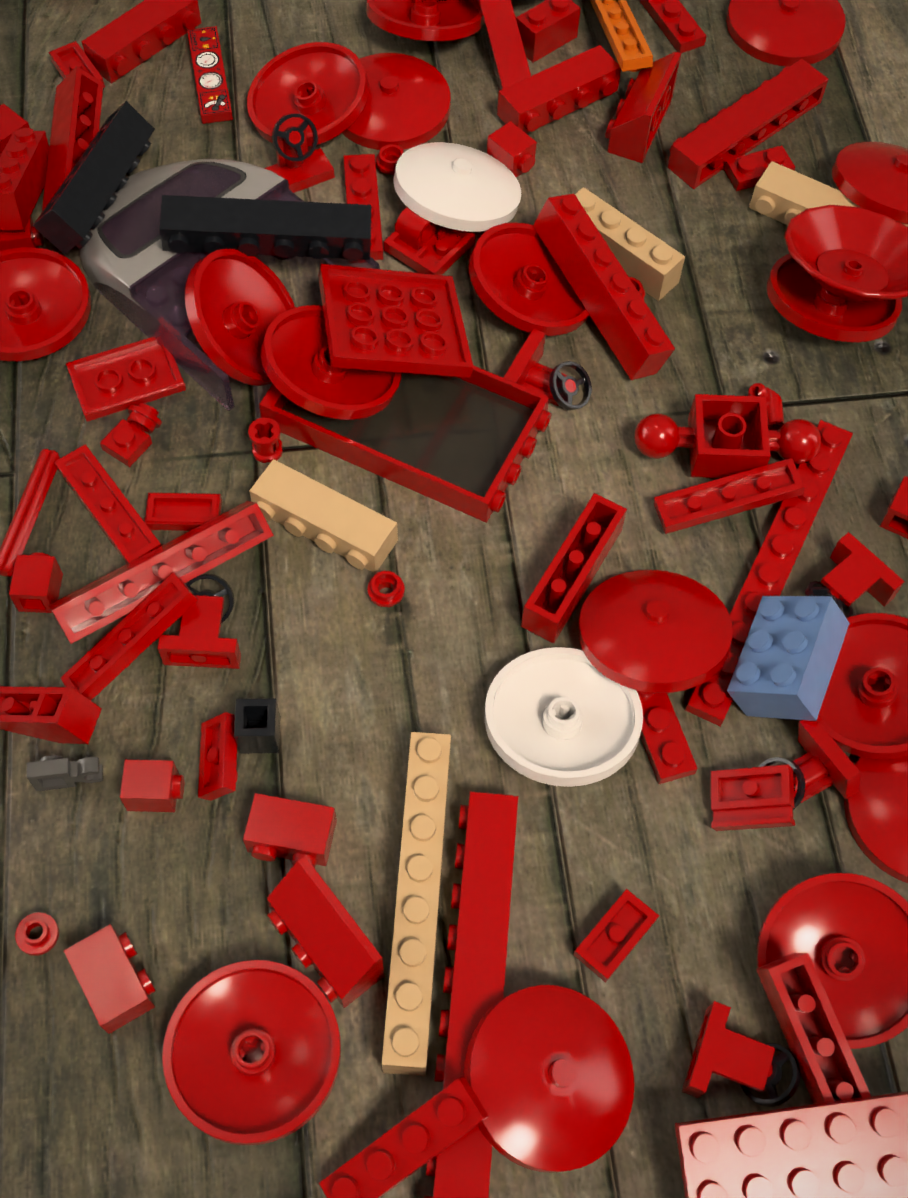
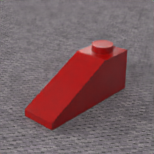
M0 686V730L57 743L89 744L102 708L74 688Z

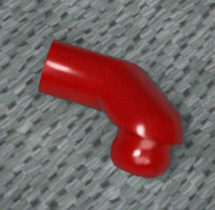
M762 383L751 385L748 389V396L766 397L768 429L778 431L784 424L783 404L780 395L765 387Z

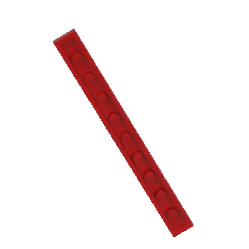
M820 420L817 426L822 440L818 454L809 462L800 464L797 469L805 486L804 494L782 501L731 610L730 617L733 626V637L727 660L712 678L696 686L685 711L720 727L733 701L727 689L762 596L781 595L853 435L852 432Z

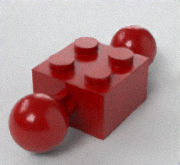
M695 394L688 416V427H678L676 422L669 416L655 413L644 417L638 423L634 433L635 444L638 450L649 458L660 459L667 457L677 447L689 448L691 477L723 478L768 465L771 457L770 451H777L784 460L792 458L794 464H804L818 454L822 442L818 428L810 421L804 419L790 420L783 424L778 431L769 430L766 397Z

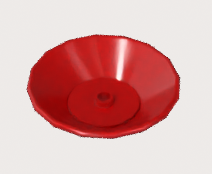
M841 205L808 208L790 219L784 235L790 256L827 292L836 297L856 302L895 300L908 297L907 226L880 213L860 207Z

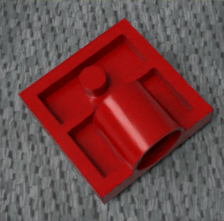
M407 207L397 218L395 231L383 241L384 251L419 273L443 275L475 243V234L434 224L420 217Z

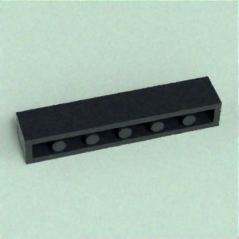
M127 101L106 119L33 224V227L63 254H66L75 246L81 249L91 239L93 234L89 230H93L104 219L105 214L102 210H107L117 198L114 192H118L127 183L129 178L126 174H130L140 163L137 156H142L152 144L148 139L155 128Z
M162 195L159 230L163 251H173L176 253L201 252L210 254L216 250L228 248L236 249L247 256L269 255L282 258L291 256L312 257L314 259L336 258L351 261L370 260L371 205Z

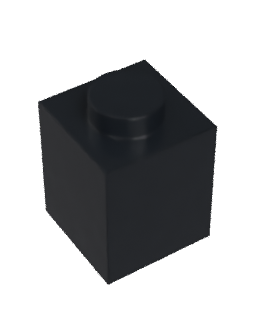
M276 698L236 699L234 737L240 754L279 753L281 716Z

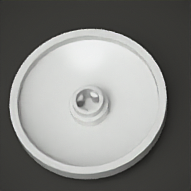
M426 143L405 151L396 164L393 183L397 195L410 210L434 224L460 231H487L494 226L510 222L518 210L521 200V187L517 178L503 163L480 150L454 143Z
M553 647L538 649L512 660L493 679L485 702V728L497 754L518 773L537 782L554 786L572 787L588 785L601 781L617 772L635 752L643 725V709L637 691L622 686L604 676L590 663L583 650L574 648Z

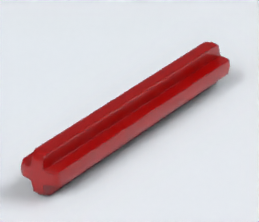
M45 448L41 450L0 547L1 576H13L16 557L23 554L57 471L54 462L60 459L59 453L55 450Z

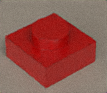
M122 419L100 444L103 451L131 467L152 444V440L149 434Z

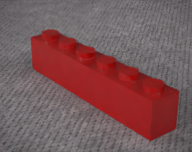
M800 59L791 66H786L778 75L770 80H765L757 89L749 94H744L736 103L727 109L723 108L706 123H700L694 131L685 137L675 140L670 148L667 168L692 189L697 188L723 170L726 160L745 155L820 104L829 79L803 59Z
M77 66L56 87L42 211L93 140L100 127L104 83Z
M573 193L548 198L533 224L536 232L630 380L657 374L673 353L675 347L576 195Z
M246 501L48 606L67 640L72 644L130 613L173 572L186 583L274 535L257 502Z

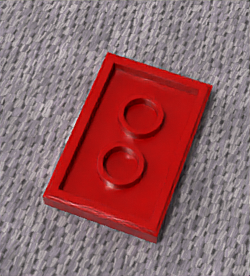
M165 333L66 363L86 422L129 409L130 405L138 406L140 403L151 402L186 390Z

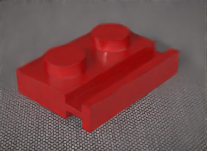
M789 764L711 771V810L713 811L711 828L715 831L795 826V820L793 819V808H795L793 768Z

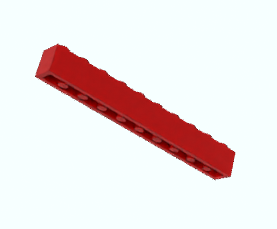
M470 791L469 805L461 804L458 829H466L465 844L457 843L455 868L463 869L462 884L453 883L451 909H459L458 925L449 924L447 950L455 951L454 967L445 966L443 993H451L450 1010H441L439 1037H447L446 1055L437 1054L435 1082H443V1089L456 1079L464 1077L466 1052L473 1031L484 1014L504 997L518 796ZM478 1126L427 1163L426 1176H433L435 1179L433 1196L424 1195V1198H489L492 1145L482 1134Z

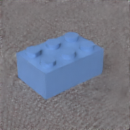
M762 596L727 689L729 695L746 716L817 720L850 624L832 596Z

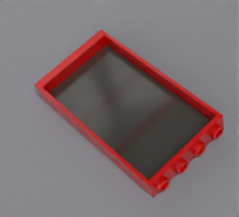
M474 366L470 378L401 373L399 387L390 404L379 413L362 419L342 420L317 415L290 401L273 384L259 403L261 418L266 417L275 420L279 424L281 433L486 523L493 511L498 513L501 510L506 498L505 490L508 484L514 485L522 469L520 463L524 457L530 458L537 443L536 435L539 431L544 432L546 430L552 413L548 412V396Z

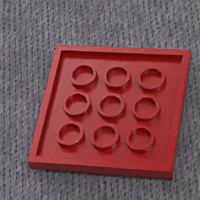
M320 264L318 278L331 367L448 377H471L474 366L453 276Z

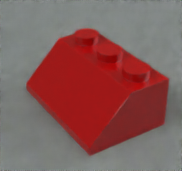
M673 52L653 62V67L642 68L636 79L631 78L626 91L627 98L626 100H620L616 111L617 118L616 120H610L606 130L605 138L609 139L608 153L643 163L672 102L681 53Z
M305 856L300 858L267 897L271 909L267 917L280 935L288 932L296 945L291 950L302 966L306 969L312 965L321 978L316 981V984L328 1001L332 1003L337 999L345 1008L385 977L383 958Z

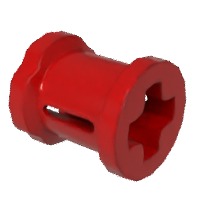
M266 417L258 418L250 424L248 429V435L252 442L253 457L261 463H271L273 459L277 461L283 454L282 441L279 439L281 431L279 424L275 420Z

